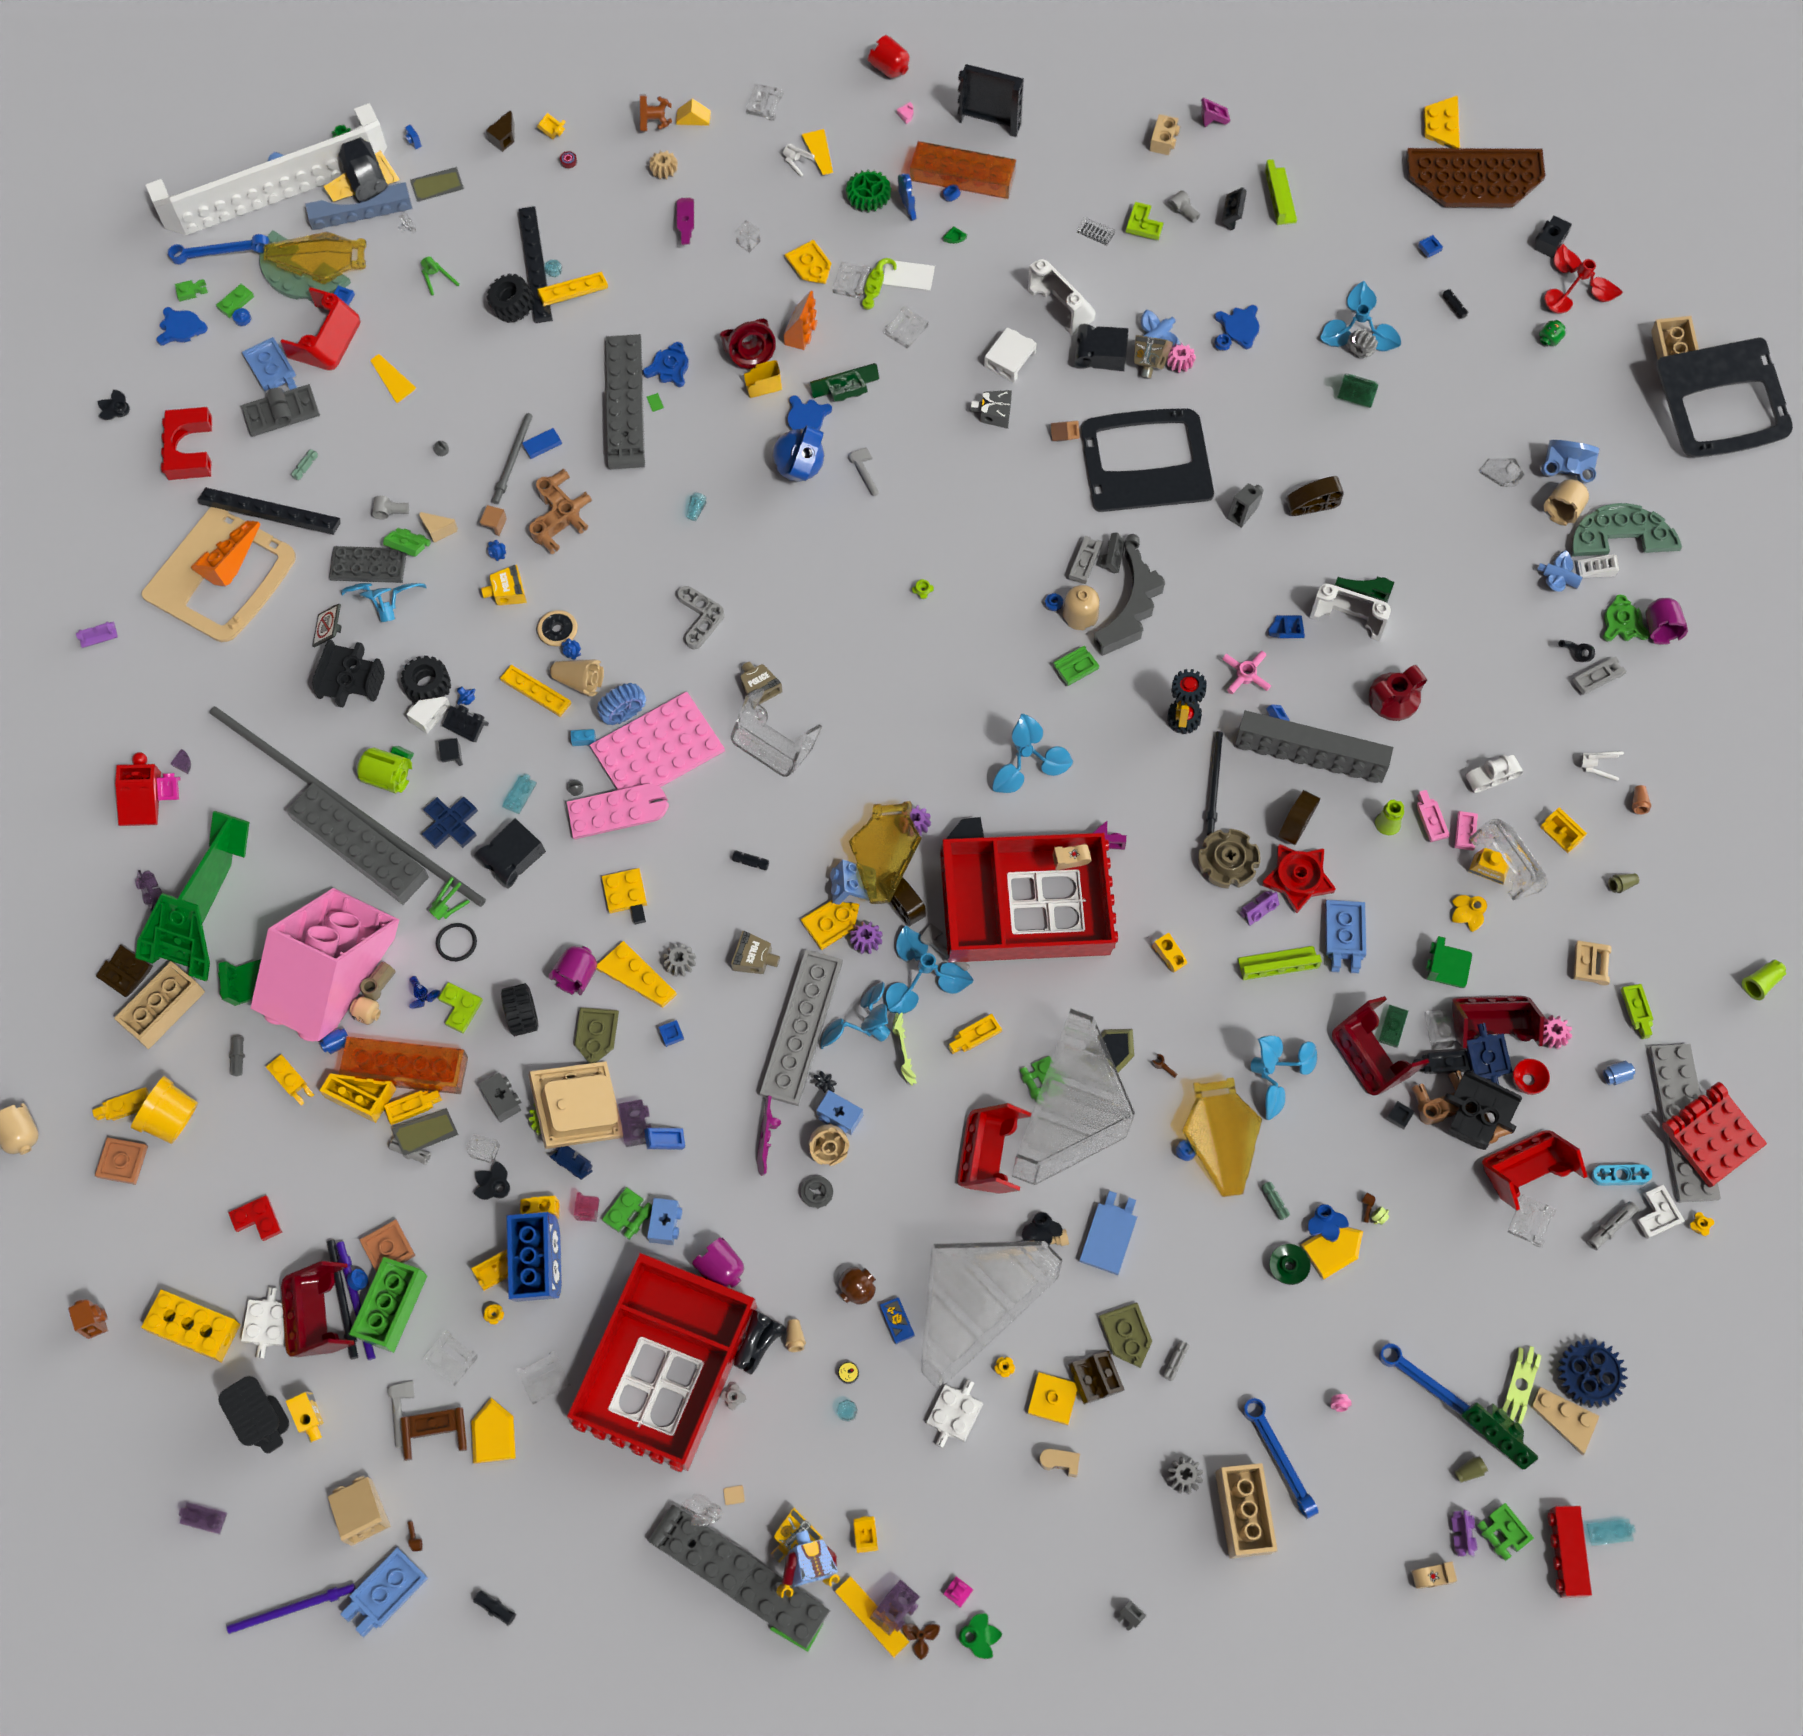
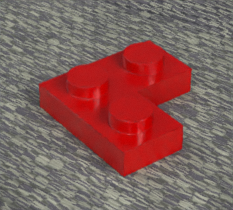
M267 1195L228 1212L236 1232L255 1224L263 1241L283 1233Z

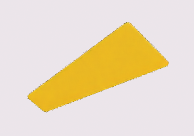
M821 129L802 134L809 150L815 155L814 159L822 174L833 173L825 130Z
M380 354L371 359L373 366L396 403H399L416 389L409 380Z

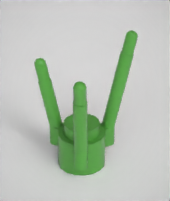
M428 256L422 259L421 266L423 270L421 272L426 279L431 295H434L428 274L433 275L440 271L456 286H459V283L438 262H435L432 257Z
M453 877L449 879L429 909L430 913L438 920L442 917L447 919L452 913L470 903L469 900H466L447 911L449 907L446 902L461 886L460 882L457 883L447 896L441 900L453 882Z

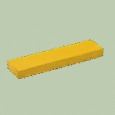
M601 271L537 289V294L543 306L607 289L608 283Z
M510 665L500 678L503 683L559 717L571 705V700L513 665Z
M851 1576L835 1591L893 1658L910 1643Z

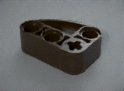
M1330 476L1300 487L1286 497V502L1291 516H1300L1337 508L1341 504L1344 492L1339 477Z
M1303 790L1287 815L1278 837L1296 845L1321 798Z
M895 872L879 882L881 889L907 926L910 927L926 917V907L923 901L900 874Z

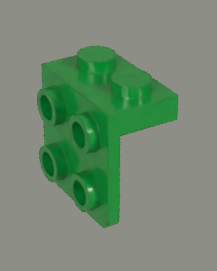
M1438 936L1436 941L1432 942L1429 953L1432 955L1431 960L1428 959L1426 971H1428L1427 980L1465 988L1468 981L1472 953L1445 946L1446 938Z
M261 959L238 967L226 961L219 963L218 977L221 986L220 996L223 1001L234 1006L252 1001Z

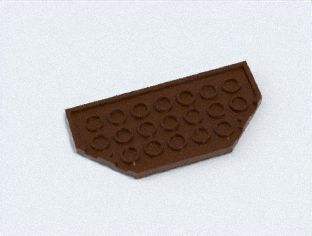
M1407 149L1409 180L1444 207L1513 208L1542 183L1546 176L1543 149Z

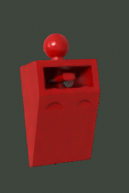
M137 752L132 756V763L134 765H117L115 785L119 826L158 825L159 801L157 778H161V771L155 764H147V756L142 752Z

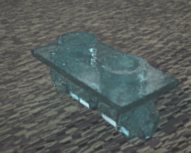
M528 774L520 775L502 807L520 814L537 782L530 780L531 777Z
M1629 1519L1587 1524L1591 1546L1634 1541L1633 1533L1636 1532L1634 1524H1630Z

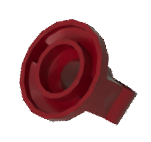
M764 318L745 322L737 326L735 330L727 329L720 333L724 351L730 355L733 362L743 368L752 369L756 368L757 364L768 362L776 348V338L769 327L768 320ZM753 335L749 341L742 342L745 337Z
M1418 665L1409 667L1403 673L1390 672L1380 675L1373 681L1369 689V703L1380 717L1387 720L1401 721L1408 719L1416 713L1421 703V690L1427 682V678ZM1392 686H1394V687H1399V688H1401L1403 691H1402V692H1398V691L1394 690V689L1392 688Z

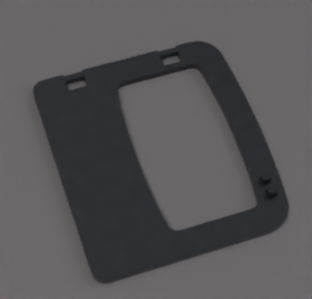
M1758 337L1664 356L1657 360L1656 368L1683 452L1688 456L1698 458L1744 451L1783 440L1791 434L1793 429L1790 414H1788L1786 401L1774 363H1772L1767 342L1764 338ZM1761 356L1766 357L1767 365L1763 364ZM1746 382H1762L1764 384L1776 421L1775 426L1755 433L1727 439L1700 442L1695 440L1683 403V397L1732 384ZM1777 407H1782L1783 416H1780Z
M1178 408L1132 411L1094 417L1083 423L1081 435L1093 507L1096 511L1108 512L1206 502L1213 499L1214 488L1201 419L1194 410ZM1183 423L1186 425L1193 458L1192 462L1146 470H1103L1096 435L1098 432L1148 424ZM1087 440H1093L1094 446L1088 447ZM1095 487H1101L1102 493L1096 494Z

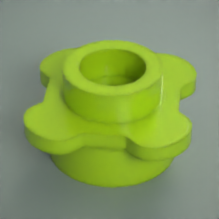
M920 579L916 586L912 588V592L920 595L921 599H926L927 595L934 591V586L924 579Z

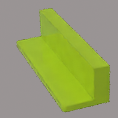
M1269 159L1266 162L1265 175L1277 225L1297 223L1286 170L1284 167L1276 168L1274 159Z
M1314 946L1240 957L1238 963L1242 979L1249 980L1318 969L1322 960L1320 954L1316 955Z

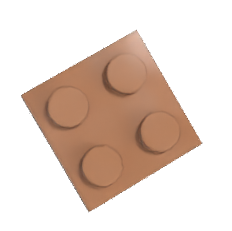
M107 1137L95 1176L100 1179L136 1185L148 1146L146 1144Z
M397 1220L360 1239L376 1273L383 1257L404 1263L416 1256Z

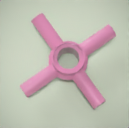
M1260 651L1252 662L1244 661L1242 663L1225 654L1222 660L1237 670V679L1227 689L1230 694H1233L1242 683L1250 684L1252 681L1266 691L1271 688L1272 685L1257 675L1256 667L1266 657L1264 651Z

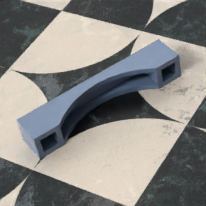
M406 182L390 185L376 197L357 204L339 205L324 200L305 203L312 230L413 209Z

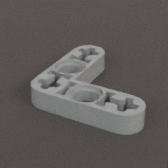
M683 586L678 591L679 601L702 615L686 635L687 646L690 649H699L723 620L724 609L721 605L692 587ZM688 593L690 594V597H688V596H686L685 598L683 597V594H685V595H687ZM699 601L706 602V605L702 608L696 606ZM717 611H719V615H718V614H715V615L713 616V613H712V612H715V613H716ZM707 623L710 625V628L702 630L700 626ZM696 637H697V640H698L697 642H696V641L691 642V638H692V639H696Z

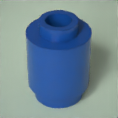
M345 1028L326 1035L322 1038L323 1041L320 1044L324 1052L329 1051L331 1055L347 1047L351 1040Z

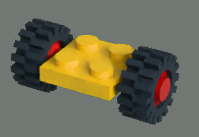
M1184 669V673L1179 671L1178 675L1174 676L1171 693L1176 700L1174 704L1171 703L1167 721L1169 726L1172 725L1171 729L1173 731L1177 729V733H1180V731H1183V734H1186L1187 731L1192 733L1193 729L1197 730L1201 723L1202 709L1199 708L1200 705L1197 702L1200 703L1205 697L1207 681L1204 680L1203 674L1200 676L1199 671L1194 673V669H1191L1190 672Z

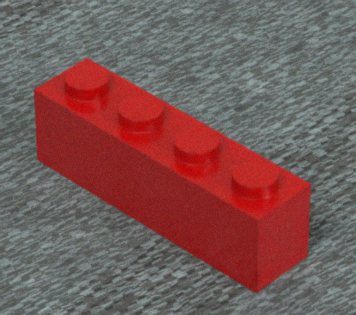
M1555 1506L1548 1512V1523L1552 1526L1553 1534L1550 1536L1552 1548L1555 1549L1553 1566L1558 1573L1556 1590L1560 1593V1598H1587L1592 1596L1581 1506Z

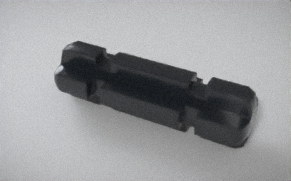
M1451 289L1445 290L1442 295L1444 299L1448 300V304L1455 312H1458L1457 315L1460 319L1466 317L1468 311L1463 307L1464 305L1456 295L1453 296L1454 293Z
M737 850L732 855V860L737 863L742 862L744 865L755 868L759 867L761 870H767L769 867L768 859H759L757 856L747 853L742 854V852Z

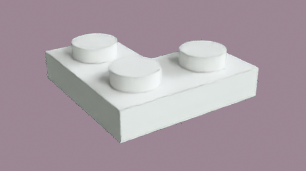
M1664 1185L1644 1194L1653 1213L1638 1219L1637 1223L1647 1239L1685 1221Z

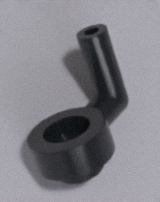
M1560 640L1558 642L1559 647L1573 650L1576 659L1580 662H1589L1595 656V649L1590 644L1582 643L1577 645L1567 640ZM1586 650H1588L1589 652L1588 656H1585L1584 654Z

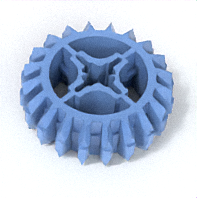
M636 683L617 686V688L606 693V696L602 697L601 701L598 702L597 710L599 717L607 725L621 724V722L631 719L638 712L642 711V708L645 706L647 700L644 691Z

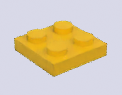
M640 868L602 876L610 914L629 910L631 906L640 904L647 906Z

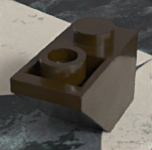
M510 110L486 130L488 141L502 152L514 143L515 123Z

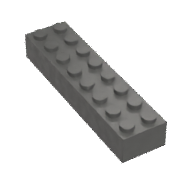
M1244 710L1235 744L1236 747L1242 750H1252L1262 755L1268 754L1276 756L1278 759H1288L1298 764L1312 765L1317 769L1324 768L1334 773L1348 774L1353 778L1368 779L1373 783L1383 782L1394 748Z
M314 783L286 810L293 821L402 905L429 878L426 870Z

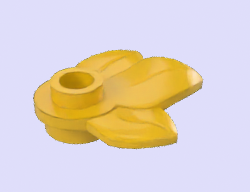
M1460 895L1452 900L1453 904L1457 907L1453 913L1452 922H1468L1471 932L1476 931L1482 926L1484 922L1483 914L1487 910V902L1484 898L1480 896L1471 898L1467 895ZM1476 902L1481 904V907L1478 909L1473 906Z

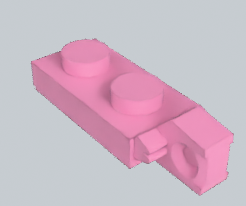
M1427 790L1420 791L1417 795L1419 800L1417 809L1430 843L1448 838L1450 835L1437 801L1429 798Z

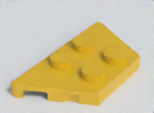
M1458 96L1425 106L1424 137L1426 139L1436 141L1442 146L1447 144L1454 148H1460Z

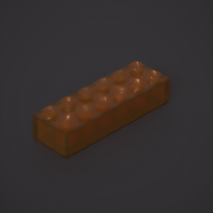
M921 141L917 142L910 166L911 181L941 187L957 185L959 190L1004 199H1009L1016 173V159Z
M347 1037L339 1075L353 1076L360 1079L368 1078L382 1082L391 1081L398 1088L425 1091L438 1090V1092L461 1094L468 1055L464 1049Z

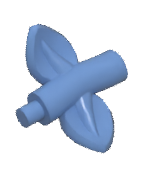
M1147 309L1144 311L1141 318V326L1146 334L1143 336L1173 342L1172 347L1175 343L1177 345L1180 344L1178 337L1169 332L1176 322L1174 317L1165 318L1160 322L1159 318L1152 311Z
M1567 550L1561 552L1553 562L1554 565L1540 563L1537 570L1544 572L1543 575L1547 576L1546 583L1551 589L1561 592L1565 589L1566 584L1578 589L1583 577L1572 572L1574 564Z

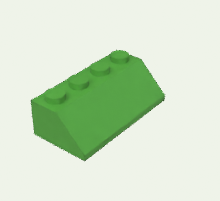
M383 1257L349 1335L394 1353L428 1275L419 1268Z

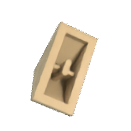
M423 512L419 514L423 526L434 543L458 530L455 519Z

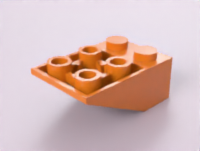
M810 291L794 308L784 333V344L786 346L805 350L806 345L810 344L812 330H815L817 326V320H815L817 310L814 309L816 299H814L813 291Z

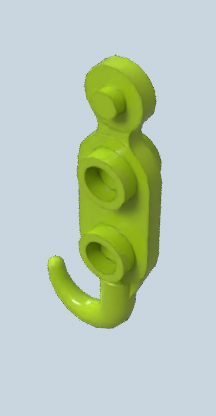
M881 259L869 273L864 290L867 297L862 301L865 309H872L874 307L873 299L880 294L884 281L883 266L889 263L893 265L894 270L897 269L896 262L893 259Z

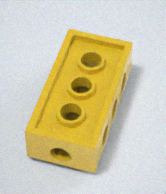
M161 1289L141 1328L148 1333L222 1363L241 1324L230 1317ZM194 1323L193 1327L188 1329L190 1324ZM212 1330L211 1335L207 1337L208 1332Z

